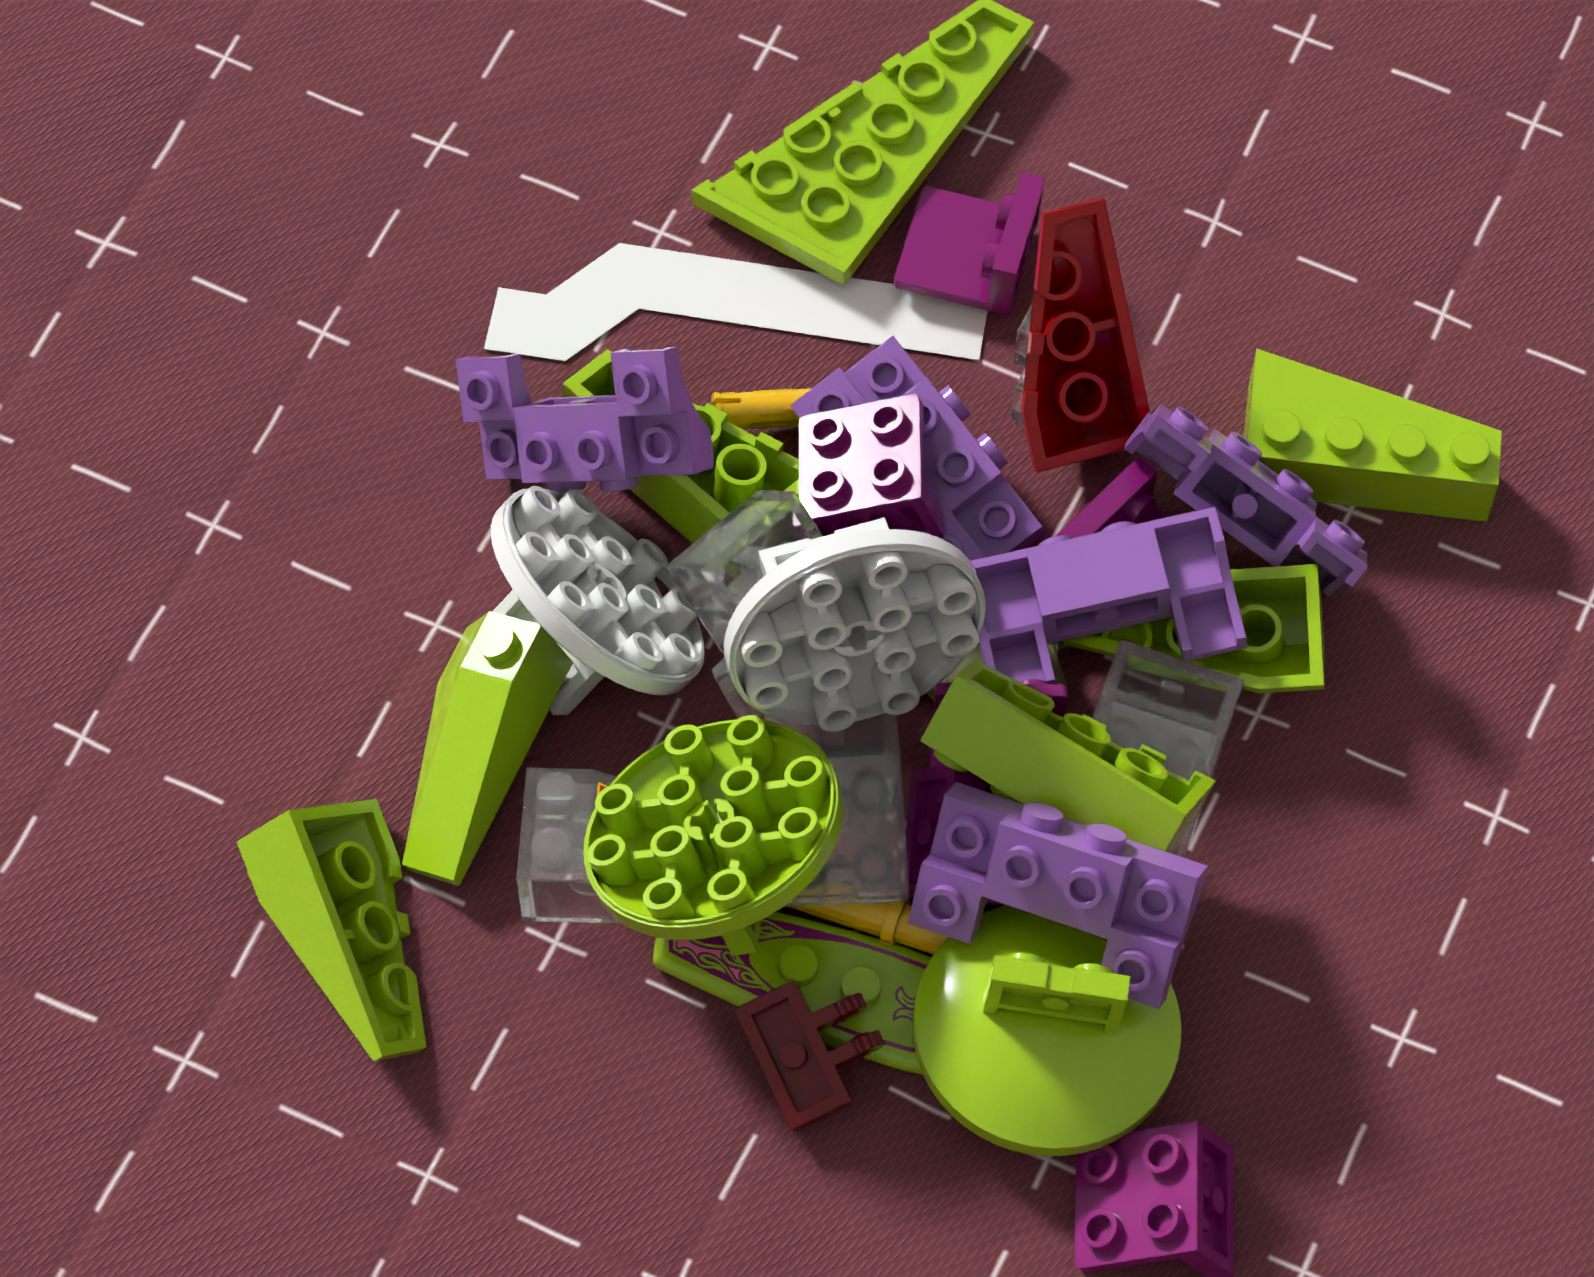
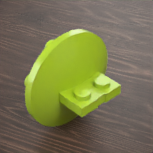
M747 715L737 720L720 721L699 727L695 725L679 726L667 735L665 741L657 744L634 760L616 777L610 786L604 788L596 797L595 809L588 823L584 839V865L588 879L605 909L617 921L632 930L648 936L669 940H695L722 935L732 956L757 953L761 920L781 909L798 896L814 880L830 858L837 844L844 818L842 788L835 770L823 750L808 736L786 725L764 721L755 715Z
M1008 905L1001 906L983 913L978 935L970 944L948 937L931 957L918 986L913 1009L912 1032L917 1061L929 1088L951 1116L979 1137L995 1145L1016 1152L1040 1156H1067L1099 1149L1106 1144L1117 1141L1139 1126L1156 1108L1171 1082L1181 1046L1180 1010L1171 983L1166 1001L1160 1009L1128 999L1130 976L1115 974L1110 968L1101 965L1108 939Z

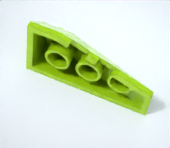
M1318 564L1230 569L1246 634L1247 648L1183 662L1172 617L1064 640V645L1256 693L1324 690L1325 648L1322 592Z
M489 611L465 629L437 684L402 865L408 871L460 886L573 664L569 656L539 624Z
M377 799L288 810L238 840L237 844L259 903L373 1062L418 1053L427 1048L417 977L405 965L402 939L410 935L408 914L397 911L394 883L403 879L400 858Z

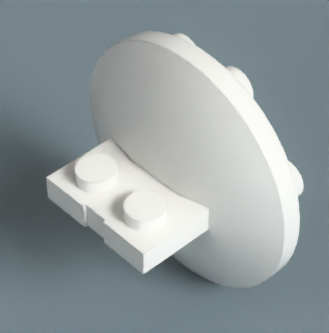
M531 486L530 488L513 493L496 511L491 523L492 546L500 568L513 590L492 612L539 624L573 661L549 709L553 715H568L604 677L639 692L652 695H670L682 690L699 673L705 656L703 636L697 620L702 611L697 599L689 591L678 586L666 571L665 567L668 565L667 558L656 544L644 538L637 540L623 527L597 510L595 504L587 495L573 488L564 494L554 490L543 489L539 486ZM655 577L659 578L670 590L664 597L656 585Z
M885 517L835 530L834 534L811 540L805 538L758 551L764 577L751 588L735 609L725 633L724 657L737 692L744 701L757 711L788 723L818 725L824 731L838 732L848 728L856 721L869 719L885 713L900 715L909 712L919 703L920 696L927 693L951 674L967 654L973 651L979 643V634L983 626L986 607L984 591L974 566L968 557L957 547L939 537L923 532L889 529Z

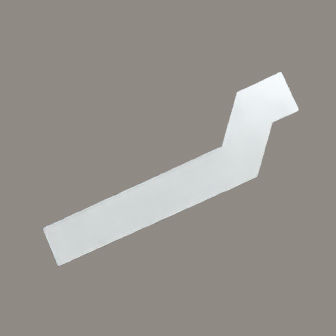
M619 243L548 294L498 287L484 349L567 361L635 311L643 309L881 345L891 336H894L903 349L979 360L988 311L898 289L894 284L850 278L845 286L817 272Z

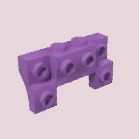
M891 336L846 372H843L839 367L790 405L797 416L801 418L810 414L914 393L918 394L923 403L925 484L944 516L945 538L942 539L957 547L971 561L1029 548L1046 535L1042 525L999 470L1008 461L986 433L978 439L973 437L962 423L971 414L948 385L938 392L894 336Z
M678 347L634 351L632 349H623L612 352L611 361L616 395L549 397L532 402L526 386L521 354L500 357L468 356L456 359L463 422H479L486 480L522 479V483L548 482V489L557 492H567L571 488L577 490L586 488V481H599L601 491H619L637 487L638 476L689 475L715 468L710 428L700 418L690 400L681 371Z
M1160 404L1153 414L1150 412L1146 414L1126 441L1124 448L1131 454L1135 451L1139 452L1177 480L1174 491L1177 497L1195 510L1216 506L1221 528L1274 567L1280 566L1284 559L1293 565L1318 564L1320 584L1322 585L1321 592L1326 596L1330 597L1346 583L1353 587L1367 569V553L1361 549L1365 544L1364 540L1355 531L1338 520H1333L1329 526L1316 516L1317 502L1310 498L1314 492L1313 489L1291 471L1283 469L1278 475L1260 462L1259 458L1262 456V452L1240 434L1231 432L1226 437L1214 429L1210 436L1206 437L1205 434L1209 430L1208 427L1194 414L1179 406L1172 412Z
M1216 506L1138 524L1130 521L1117 522L1105 527L1101 532L1075 538L1067 535L1054 536L1042 541L1038 546L970 561L979 578L986 601L984 622L979 634L983 662L985 665L1017 681L1040 679L1049 684H1056L1047 644L1172 617L1183 662L1247 648L1246 634L1236 598L1225 540Z
M956 782L944 794L931 852L921 864L908 923L970 944L978 935L987 899H991L1106 938L1108 940L1101 965L1110 968L1115 974L1130 976L1128 999L1160 1009L1166 1001L1181 947L1199 903L1208 866L1126 839V834L1116 827L1106 824H1090L1087 826L1063 818L1062 812L1053 806L1043 803H1027L1024 805Z

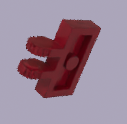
M792 980L734 1009L786 1122L793 1132L853 1104L854 1100L838 1068L851 1064L885 1045L880 1031L876 1030L861 1033L849 1042L831 1051L828 1048L820 1030L851 1020L867 1008V1004L859 992L812 1013L798 982Z

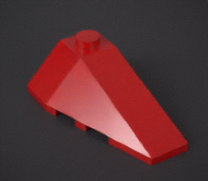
M1102 197L1041 214L1021 407L1033 468L1036 473L1125 450L1126 441L1146 414L1150 412L1107 205Z

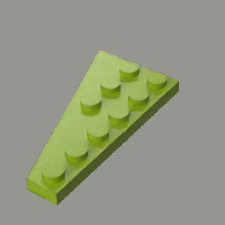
M977 0L929 32V40L905 56L897 53L882 63L881 72L861 85L855 81L784 128L781 138L757 154L751 150L734 161V169L715 182L711 183L707 179L692 189L691 204L845 286L1032 39L1034 22L993 0Z

